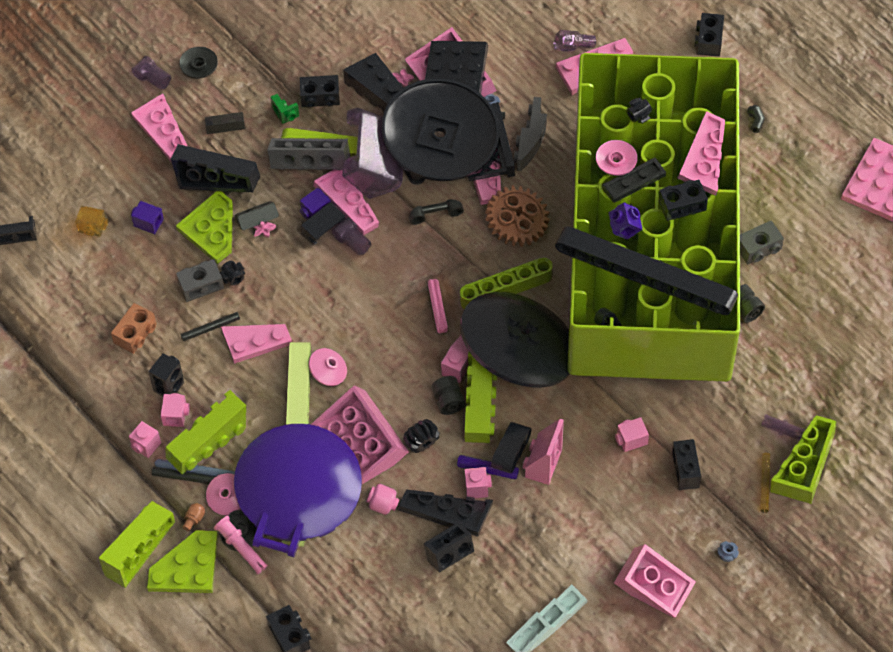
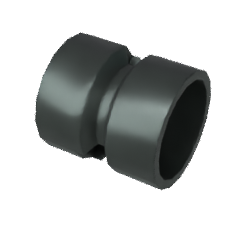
M747 284L740 286V317L745 323H749L757 319L763 313L766 306L755 296L752 289Z
M454 376L442 377L431 385L434 397L438 400L437 405L441 414L451 415L465 407L464 397Z

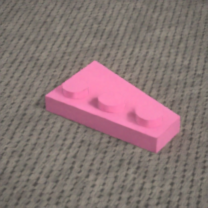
M285 324L221 327L234 364L287 347L292 342Z

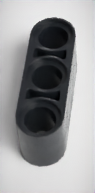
M510 422L493 455L491 468L512 474L530 439L532 428Z

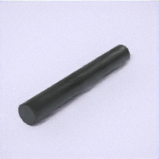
M235 312L182 333L181 338L184 342L240 320L239 314Z
M156 467L152 469V476L209 484L215 478L214 476L188 472L181 474L179 471Z

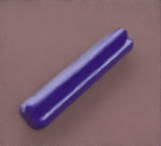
M459 455L457 460V466L465 469L486 467V473L510 479H517L519 474L518 467H515L512 474L491 468L492 461Z

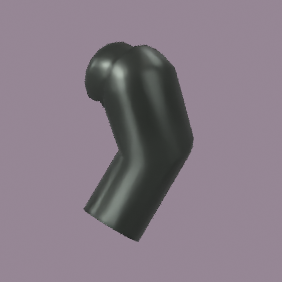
M749 106L747 113L750 117L754 118L751 130L758 133L761 130L765 117L759 106Z

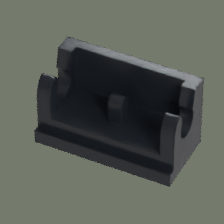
M330 202L301 225V235L315 245L319 238L336 224H342L345 215Z
M29 216L28 222L0 225V245L37 240L33 216Z

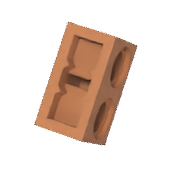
M133 303L111 332L113 343L134 354L138 348L140 349L143 346L148 334L152 333L156 328L157 323L154 313Z

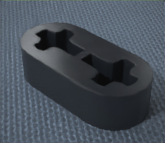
M606 307L600 308L594 316L596 325L610 326V318H614L613 326H622L615 313Z

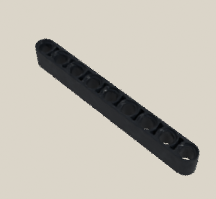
M564 227L555 243V248L562 254L720 315H729L738 298V293L727 286L572 227Z

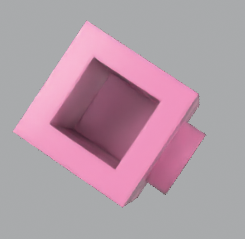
M178 393L164 394L161 411L163 426L184 427L185 416L189 415L190 405L186 403L185 395Z
M637 418L620 423L617 427L615 439L618 446L622 445L624 452L648 445L649 434L642 418Z
M143 421L129 435L131 448L147 458L161 444L159 432Z
M486 467L465 469L467 497H488V487H492L491 474H486Z

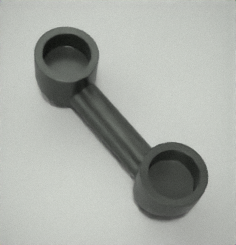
M449 199L442 203L415 207L409 214V220L413 225L421 224L425 221L424 214L448 210V214L455 217L461 215L464 212V208L461 202Z

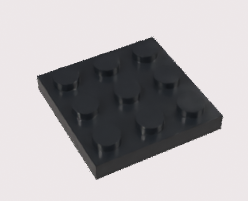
M431 41L425 79L454 80L470 86L481 94L488 43L481 41Z

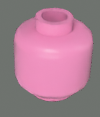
M378 484L376 487L372 486L366 502L369 503L371 510L387 515L390 510L395 511L399 499L396 498L395 489Z

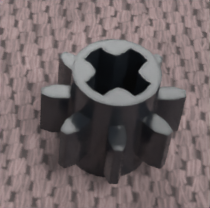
M635 98L628 102L630 107L626 112L632 122L637 121L643 124L650 119L649 114L652 112V108L646 99Z
M234 261L224 263L220 272L223 282L225 284L230 282L231 285L241 283L245 274L243 265L240 262L235 263Z

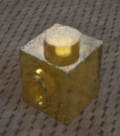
M81 205L75 223L79 233H84L87 236L101 237L103 230H106L108 226V219L105 216L104 210Z

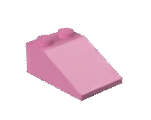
M563 419L555 421L540 431L537 439L532 440L529 449L531 451L530 457H526L523 463L525 478L547 485L550 484L562 452Z
M644 544L633 549L614 584L636 599L675 618L696 581Z

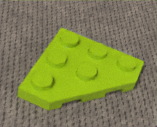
M216 191L176 225L178 232L209 258L214 259L217 264L232 252L233 201L222 191Z
M196 530L151 566L148 575V592L213 593L218 532Z

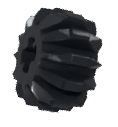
M424 419L408 428V431L404 433L403 440L408 449L410 448L412 452L419 453L435 444V441L439 439L440 433L435 423L433 424L431 420Z

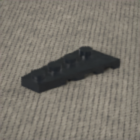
M406 489L399 503L398 510L449 528L459 522L471 535L478 537L493 505V500L485 499V501L475 500V497H466V499L454 498V495L450 494L437 496L433 492Z

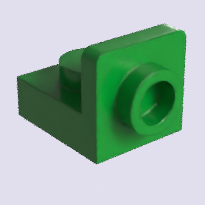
M278 94L270 96L271 108L282 124L299 117L297 103L288 106L284 99L281 100Z

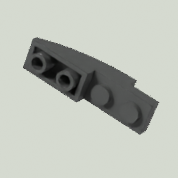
M534 97L533 104H529L528 116H531V120H527L526 128H522L521 135H517L516 147H519V150L514 152V163H517V171H522L534 158L545 135L547 114L541 113V97Z

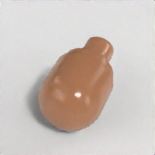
M194 503L185 513L184 519L186 521L182 526L183 529L190 531L193 525L200 523L205 515L203 505Z

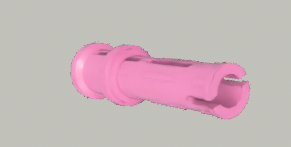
M229 516L221 519L214 526V530H218L224 536L227 544L235 547L256 571L257 575L262 570L264 571L268 565L244 540L242 531L235 528L229 521Z

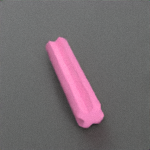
M430 279L428 281V289L436 329L440 334L446 333L448 326L439 282L437 279Z

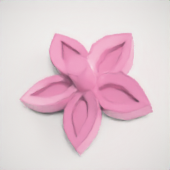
M402 69L400 74L392 73L403 87L408 86V82L414 80V76L407 74L405 69Z
M262 221L259 225L253 227L257 229L254 236L256 237L263 233L265 237H269L270 231L274 230L276 225L268 223V221Z

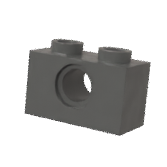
M772 220L740 234V255L747 265L752 262H759L767 255L778 253L782 249L784 237Z
M214 259L204 261L197 266L185 268L176 273L178 284L186 302L224 289L223 279Z

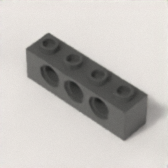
M272 138L267 149L271 169L347 170L351 159L348 139Z

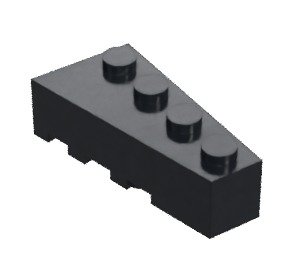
M377 53L343 69L344 83L349 87H353L356 93L366 97L374 107L377 106L383 113L393 96L403 89L402 85Z
M180 144L177 145L171 157L179 189L253 193L260 178L257 164L254 161Z

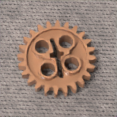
M513 185L510 191L507 187H504L503 192L498 190L496 195H492L491 201L487 204L485 221L489 222L488 228H494L492 235L498 233V240L505 238V244L510 240L513 246L516 245V242H519L520 246L523 247L525 241L528 245H531L532 240L537 242L539 237H543L544 231L548 228L547 224L550 219L548 218L549 211L545 210L547 204H541L543 198H535L536 192L532 195L529 194V188L524 192L522 186L516 190Z

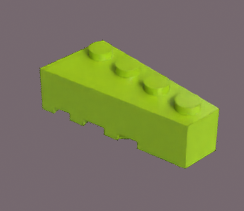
M469 351L465 442L490 443V435H494L495 423H491V417H495L496 405H492V399H496V386H493V381H497V376L477 362Z
M231 390L224 394L226 398L220 404L216 401L210 407L212 410L204 418L199 416L193 423L191 430L185 429L165 447L166 459L181 474L194 469L197 463L209 458L215 450L227 445L230 439L241 435L246 429V404Z
M817 415L814 417L798 444L792 449L787 460L783 462L778 473L772 478L771 493L812 504L835 435V420Z
M153 501L145 506L133 522L99 557L104 576L126 588L175 523L173 513Z

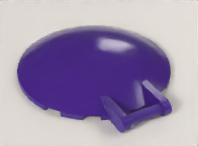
M310 424L282 425L258 436L242 453L234 476V489L238 505L245 517L247 516L257 528L252 546L258 548L262 546L287 553V556L293 558L300 541H306L308 538L317 536L319 538L333 532L336 527L351 516L359 501L362 488L361 469L354 452L347 443L333 432ZM267 535L274 538L289 541L291 543L290 545H287L284 543L263 538V536Z

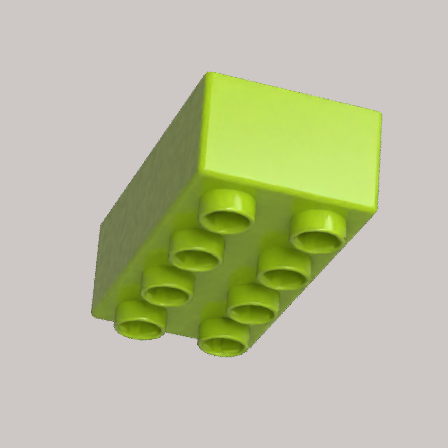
M583 53L580 55L573 228L727 286L738 293V298L731 313L724 316L572 257L567 366L570 375L720 382L731 380L740 333L739 62L737 59ZM635 98L646 99L652 108V112L649 114L650 119L643 124L637 121L632 122L626 112L630 107L628 102ZM706 111L725 119L723 143L721 146L722 155L719 164L720 174L717 183L718 192L716 195L705 191L708 198L706 211L666 221L658 201L660 189L684 183V181L678 179V175ZM611 140L625 141L632 145L637 152V164L635 167L656 158L666 171V176L613 203L602 189V186L618 176L609 175L598 167L596 163L597 150L602 144ZM622 203L636 207L640 212L643 230L629 239L613 234L610 226L609 212ZM606 307L615 313L622 326H613L614 318H610V326L596 325L594 316L600 308Z

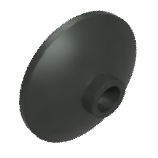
M206 47L190 48L180 58L182 72L186 76L195 79L211 75L218 65L216 54Z

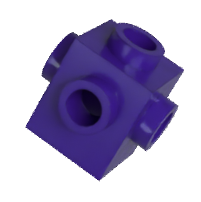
M622 203L609 212L610 226L613 234L629 239L643 230L638 208Z

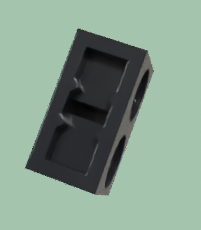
M701 14V20H697L696 31L699 32V35H695L694 47H698L697 55L720 57L724 15Z
M338 75L300 77L301 106L311 108L315 106L340 105Z
M698 179L660 189L658 201L666 221L706 211L708 198Z
M162 353L148 371L153 391L164 397V394L177 393L185 383L180 361L172 355L168 356Z
M694 439L673 441L672 458L678 489L700 488L702 476Z
M459 522L424 543L427 561L439 573L474 552L471 533Z
M287 605L266 616L267 625L282 652H305L310 649L309 641L312 638L307 628L303 629L300 622L302 620L297 610L293 611L290 605ZM284 620L290 621L287 625L280 624ZM293 638L300 639V641L297 643L290 642V640Z

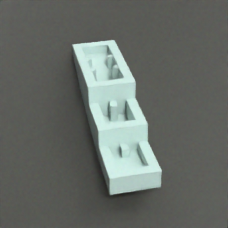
M571 584L540 613L536 612L506 643L515 652H531L568 621L588 600Z

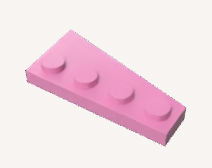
M706 111L678 175V179L684 182L699 179L704 191L716 195L718 192L717 183L720 174L719 164L722 155L721 146L723 143L725 119Z

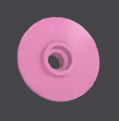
M611 140L598 148L596 163L603 172L609 175H625L635 168L637 152L632 145L625 141Z
M321 348L313 352L309 358V370L319 383L326 386H337L346 378V363L337 352Z
M225 473L218 475L207 487V503L214 512L220 515L228 516L233 511L241 510L234 489V474ZM224 490L229 491V494L226 497L222 496V492Z

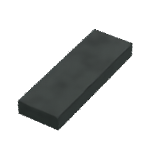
M653 158L635 167L631 172L620 175L603 184L602 189L611 201L615 203L665 177L666 171L657 159Z

